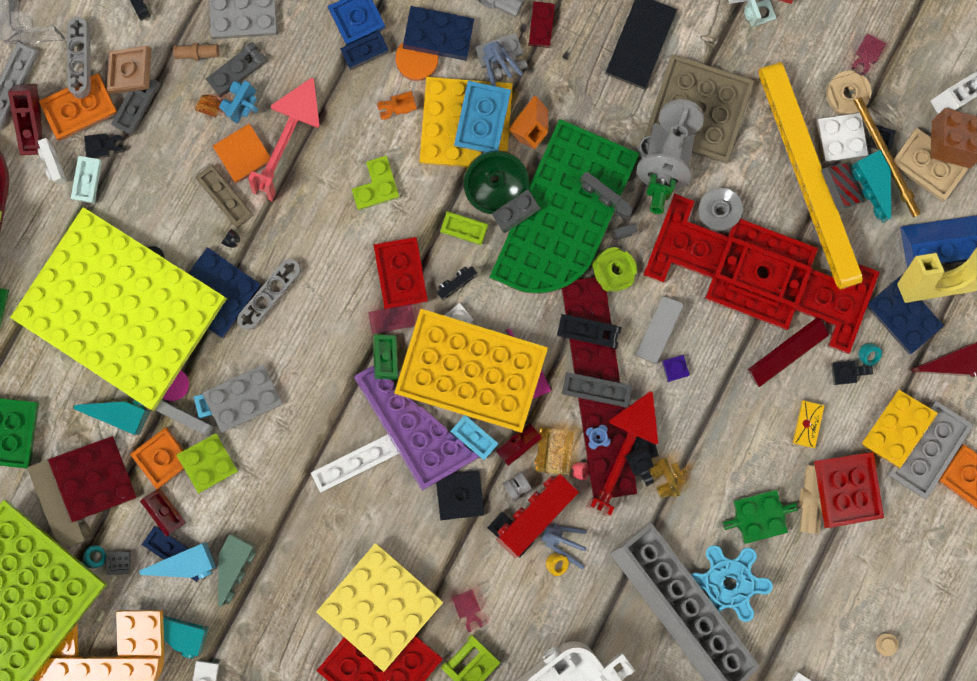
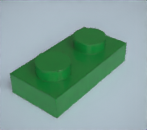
M374 335V379L396 380L398 377L396 336Z

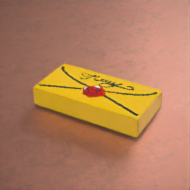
M801 401L792 444L815 449L825 405Z

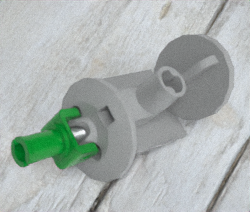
M673 100L663 106L660 110V124H653L648 154L637 165L636 173L639 179L648 185L647 195L652 196L650 212L653 214H662L665 200L670 199L674 190L685 187L690 182L691 170L689 165L694 136L703 126L704 114L696 103L689 100Z

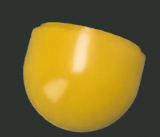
M552 553L547 557L545 565L552 575L560 576L568 569L569 561L562 554ZM562 560V567L555 570L556 563Z

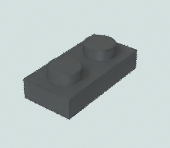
M527 189L493 212L492 215L500 229L506 233L541 208L532 193Z

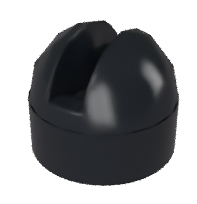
M230 229L221 243L226 247L235 248L237 247L236 243H240V237L237 232Z

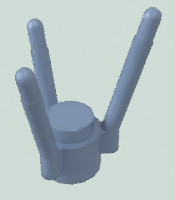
M498 41L491 42L483 48L485 56L482 58L487 67L491 86H496L490 62L493 64L500 63L504 72L511 78L512 74L504 62L505 58L520 76L523 75V72Z
M555 523L553 526L548 525L541 541L546 543L545 546L564 555L574 565L584 569L583 564L556 545L562 542L586 551L585 546L563 538V533L560 531L586 534L587 531L560 526Z

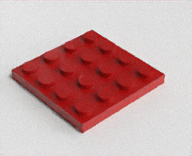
M415 635L383 672L344 637L316 671L327 681H425L443 660V657Z

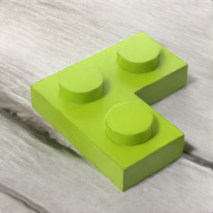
M387 155L367 161L366 165L372 182L351 189L358 211L400 198Z

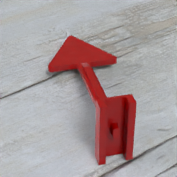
M652 391L609 420V424L626 431L628 434L603 490H600L597 499H589L586 505L589 509L595 508L598 505L596 509L598 511L605 508L602 513L604 516H611L615 508L609 504L612 498L611 493L625 464V456L629 454L636 437H640L655 445L658 444Z

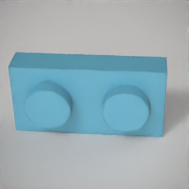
M466 415L450 431L483 460L498 445L493 438Z

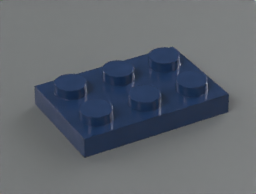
M410 6L403 49L467 61L474 18Z
M899 276L868 303L867 308L910 355L944 325L922 300L904 302L897 285L902 278Z

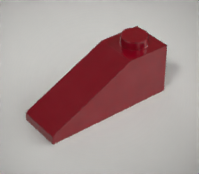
M37 84L14 85L8 91L20 156L38 155V149L40 148L38 141L42 139V126Z
M977 342L970 343L916 366L911 370L913 373L955 376L970 375L971 378L977 376Z

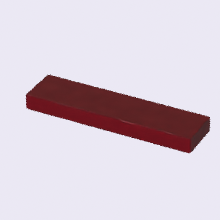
M818 317L748 368L747 370L754 383L761 387L829 336L822 320Z

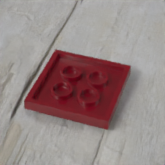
M113 436L47 460L71 523L137 498Z

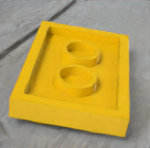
M898 390L861 444L901 469L938 413Z

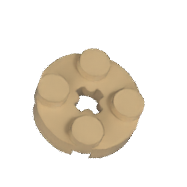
M843 71L837 74L827 85L826 98L835 113L839 115L857 114L859 111L853 101L862 97L865 105H867L871 98L872 90L869 81L863 75L860 76L855 71ZM845 88H848L849 91L853 90L854 94L851 95V98L844 95Z

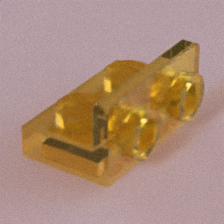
M541 428L539 434L542 439L538 442V453L535 458L536 472L569 475L574 431Z

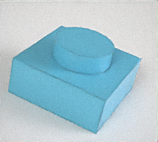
M203 395L194 396L199 419L213 416Z

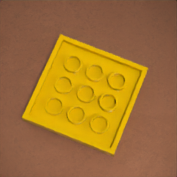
M426 77L420 164L467 168L476 157L483 154V152L455 147L454 143L468 81L491 85L490 82ZM495 82L496 87L511 90L498 149L508 152V129L510 126L513 83Z

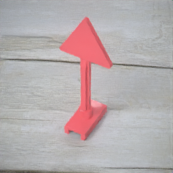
M310 78L271 105L272 110L288 116L289 119L265 170H262L261 174L251 171L248 181L253 194L256 195L258 190L267 193L268 200L273 201L276 195L273 184L274 172L298 121L319 128L313 78Z

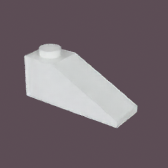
M977 71L930 101L938 114L944 108L956 111L977 97Z

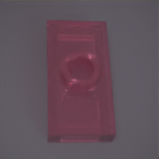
M412 304L368 312L372 334L415 327Z

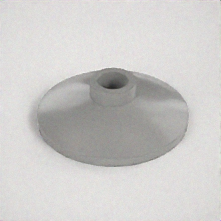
M716 188L707 192L699 204L700 219L707 227L713 230L723 231L732 228L739 222L743 213L740 197L734 191L727 188ZM719 209H724V214L719 215L717 213Z

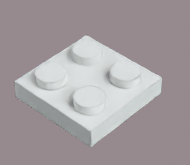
M860 113L822 118L816 121L823 163L868 156Z

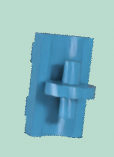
M233 81L230 92L236 95L232 102L227 99L222 100L219 108L231 121L238 124L241 117L247 118L250 111L253 113L258 112L259 109L254 106L257 98L254 97L257 90L247 81L243 83Z

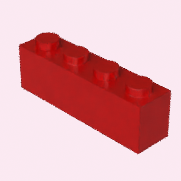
M561 474L555 478L551 475L543 483L545 488L540 493L536 491L528 499L530 504L525 509L520 507L514 513L513 517L515 520L510 525L505 523L497 531L499 536L495 540L514 558L519 557L579 493Z

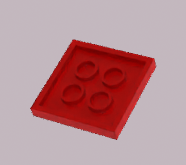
M874 452L814 461L824 528L884 518Z

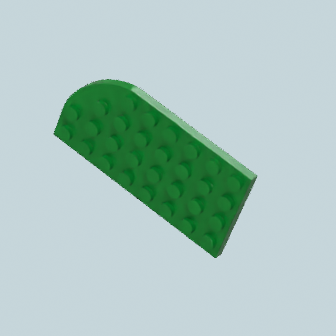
M559 119L528 189L541 209L510 229L489 278L519 292L529 294L554 292L580 278L594 259L614 213V208L603 205L598 200L600 197L595 193L589 194L581 187L582 184L579 180L585 172H588L621 197L640 153Z

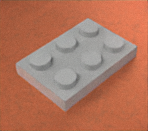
M209 0L211 37L213 40L277 35L275 0Z
M264 365L258 366L202 393L221 434L282 405Z

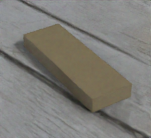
M213 164L195 177L237 229L254 216Z

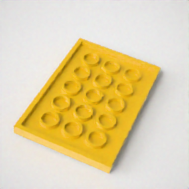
M420 308L394 394L522 433L548 347Z

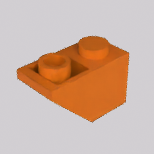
M533 96L509 127V132L520 143L536 149L548 133L547 107L538 97Z

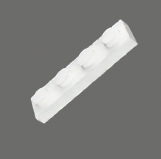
M387 434L311 472V475L321 493L398 455L399 452Z

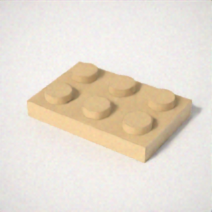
M916 128L893 160L902 174L944 202L969 168L930 158L931 137Z

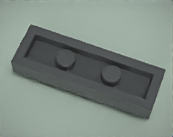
M566 372L562 395L628 408L632 385Z

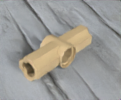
M806 465L804 487L801 489L799 506L801 508L799 531L820 534L822 509L815 466Z

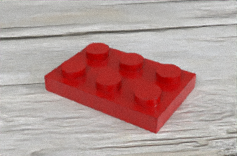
M417 237L373 244L384 309L427 303L428 298Z

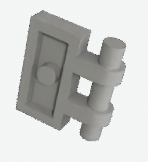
M516 33L475 46L482 69L486 68L482 58L485 56L483 48L494 41H498L501 47L505 48L507 54L520 70L528 68L526 60L519 62L516 60V57L523 55ZM490 62L495 81L507 75L502 67L499 68L497 64ZM507 65L510 73L517 74L511 65ZM488 72L484 73L486 81H490Z

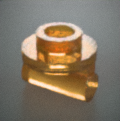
M202 95L195 111L217 118L221 103L213 95Z

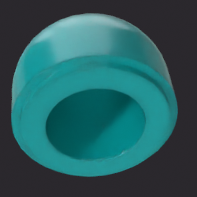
M866 343L860 347L858 356L866 366H873L881 359L882 350L873 343ZM874 351L875 357L872 360H867L868 355Z
M97 545L87 548L82 556L84 565L91 569L102 566L106 561L105 550ZM90 552H99L101 555L100 561L97 563L91 561Z

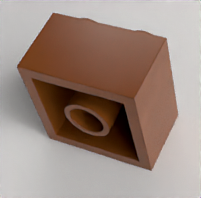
M944 108L932 120L930 158L971 169L977 163V116Z

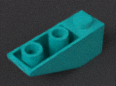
M879 150L857 161L851 167L853 168L852 174L854 178L860 181L863 187L862 191L865 198L870 200L874 207V215L884 223L891 219V169Z

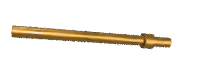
M862 97L855 99L853 102L875 145L882 152L891 169V176L901 193L899 196L902 202L906 203L912 217L920 215L921 212L913 199L915 196L912 190L908 189Z

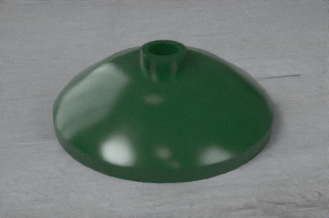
M500 150L485 152L476 157L465 171L463 179L465 195L477 210L486 214H492L529 189L527 169L518 157L509 152ZM494 175L499 176L496 181L491 180V177Z

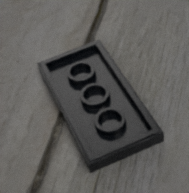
M634 0L605 74L645 90L677 9L655 0Z

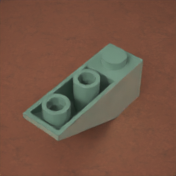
M234 533L229 534L219 553V607L224 606L226 603L230 604L236 593L233 591L236 583L240 584L245 577L246 572L243 570L246 564H251L257 553L254 551L255 544Z

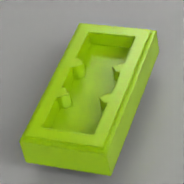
M447 211L440 233L482 246L488 224Z

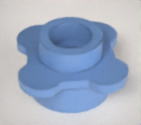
M600 425L599 428L594 429L590 427L586 430V435L589 436L590 441L588 445L591 449H596L597 446L602 445L606 447L610 444V439L606 433L608 428L605 425Z

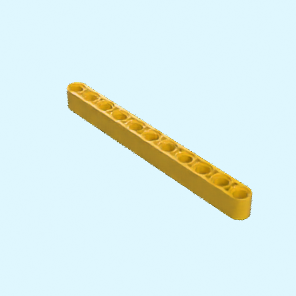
M782 62L759 68L758 73L834 281L840 290L862 283L861 271L839 212L822 175L821 164Z

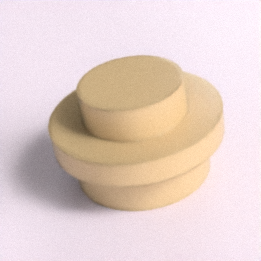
M884 633L878 636L875 646L881 655L892 656L898 650V641L895 636Z

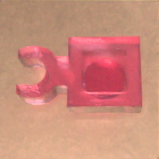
M867 33L855 53L860 58L853 62L851 69L854 70L860 64L863 66L861 75H865L870 68L869 62L873 65L876 63L886 43Z
M473 589L453 596L452 600L459 618H467V631H472L470 627L472 621L478 622L480 628L483 627L481 618L475 614L481 611Z

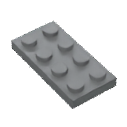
M933 401L929 407L938 413L937 417L901 469L892 465L887 473L889 477L923 499L929 497L973 427V424L937 401Z

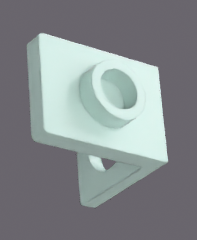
M755 0L747 2L744 14L751 27L776 19L770 0H763L757 3ZM759 7L768 9L769 14L766 18H761Z

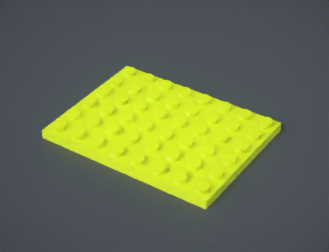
M83 207L10 318L148 409L154 411L227 298Z

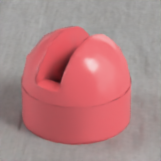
M577 462L572 466L574 472H571L574 478L578 480H586L588 478V463Z

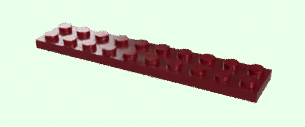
M596 277L576 280L561 289L565 315L612 325L607 291L603 290ZM603 331L602 338L608 340L610 332ZM569 339L574 374L621 383L616 349ZM578 398L592 497L597 499L600 490H603L628 434L626 431L609 424V420L625 408ZM600 425H605L608 428L606 433L610 439V444L606 447L602 445L597 446L596 449H591L588 445L590 441L589 436L586 435V430L590 427L594 429L599 428ZM627 460L611 493L612 498L638 494L635 476L631 472Z

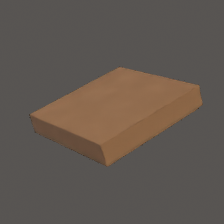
M147 45L109 51L107 92L116 94L149 89L152 48Z

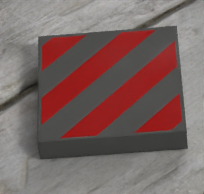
M848 162L829 166L821 170L838 211L864 203Z

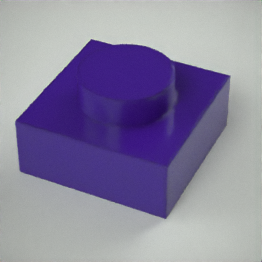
M684 355L661 361L667 382L690 376Z

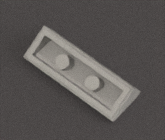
M662 296L636 352V356L657 364L684 306L683 303Z

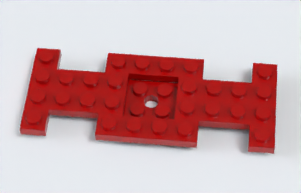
M674 193L643 276L664 283L671 263L711 278V282L706 292L705 300L783 330H788L795 311L813 318L818 317L823 322L834 326L827 346L850 354L879 276V271L858 264L862 274V283L840 290L833 277L812 269L813 267L811 266L818 248L740 219L735 226L730 228L728 236L688 222L695 201ZM759 267H765L768 270L767 278L763 279L757 275Z

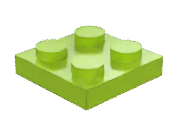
M216 433L176 455L198 494L238 472Z

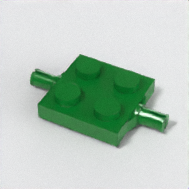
M773 489L733 500L735 518L722 521V524L724 525V530L737 527L741 532L743 543L748 544L788 533L785 514L798 511L795 502L782 505L777 490Z

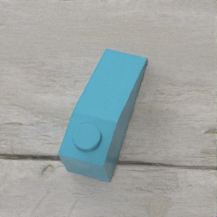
M205 542L144 568L139 573L140 575L185 578H192L198 575L199 579L211 575V569L215 568L216 564Z

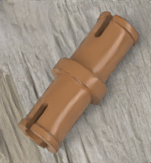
M193 43V45L184 46L174 45L173 54L175 60L194 58L196 61L200 60V58H219L220 50L218 44L199 45V43Z

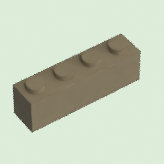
M44 460L27 467L55 541L65 549H69L90 540L89 534H91V530L87 522H84L83 519L73 523L70 522L48 461Z

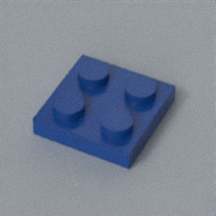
M339 0L327 6L346 46L386 28L373 0Z

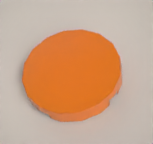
M402 43L396 51L395 62L398 70L405 78L411 81H422L434 74L438 66V55L403 49Z

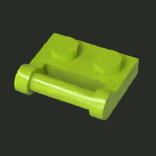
M471 634L464 646L448 663L445 662L441 666L442 670L454 681H484L501 663ZM475 647L479 652L458 674L454 668Z

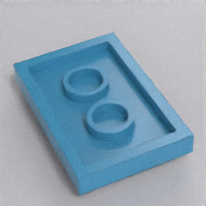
M468 81L454 146L483 153L498 150L511 90Z

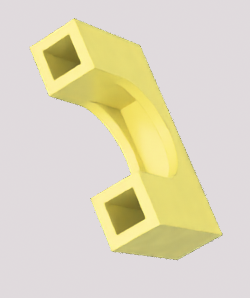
M977 248L965 263L947 272L944 271L937 253L915 256L897 284L904 302L908 303L977 291Z

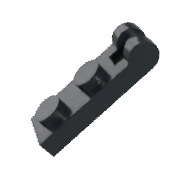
M561 314L557 336L618 349L619 342H617L618 334H621L622 327ZM603 331L610 332L608 340L602 338Z

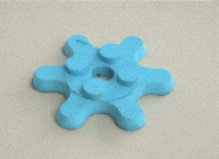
M716 545L708 547L706 557L710 562L709 571L706 573H692L691 576L700 588L708 593L710 601L719 613L724 608H732L736 611L741 621H751L754 617V610L749 603L751 596L754 594H768L773 588L771 580L765 577L758 578L751 572V566L757 559L755 550L744 548L737 558L728 559L724 556L720 547ZM726 577L736 580L737 584L734 588H727L724 585L723 581Z

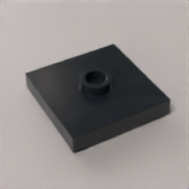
M479 471L451 474L436 483L440 521L484 516Z

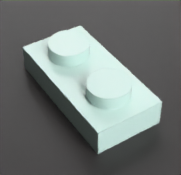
M78 156L71 194L72 200L95 204L102 165L100 159Z

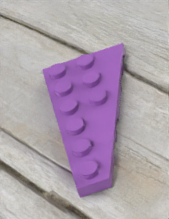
M374 366L355 375V381L421 491L479 458L475 452H471L460 439H456L447 431L445 426L423 407L418 406L410 398L394 394L396 386L393 381L374 379Z

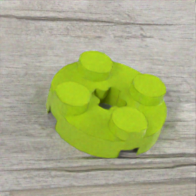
M611 247L601 252L592 265L597 281L603 290L607 292H620L627 289L634 283L633 280L637 274L634 258L627 251L624 253L622 250H618L620 248ZM612 264L614 267L619 268L617 274L612 271Z

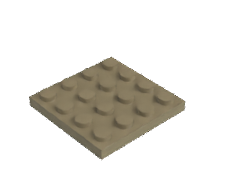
M671 54L644 137L651 136L654 123L660 124V110L665 104L678 99L689 100L696 103L704 114L703 126L694 136L692 153L727 164L754 80Z

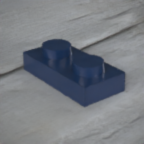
M380 31L340 48L350 70L389 53Z

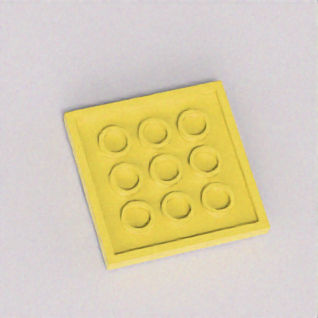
M375 543L316 613L384 672L442 605L443 601L381 546Z

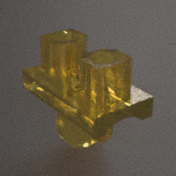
M666 457L657 459L658 462L653 464L654 467L650 468L649 472L653 479L663 475L666 483L656 486L659 498L669 496L675 498L680 496L681 494L674 478L677 479L679 485L684 484L685 481L682 475L688 473L687 468L680 470L676 462L671 464L674 471L672 473Z

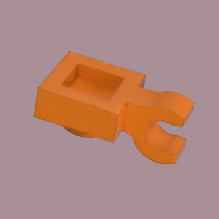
M412 91L391 96L392 100L377 103L378 110L386 109V111L380 112L381 120L390 118L393 112L396 115L407 114L417 109Z

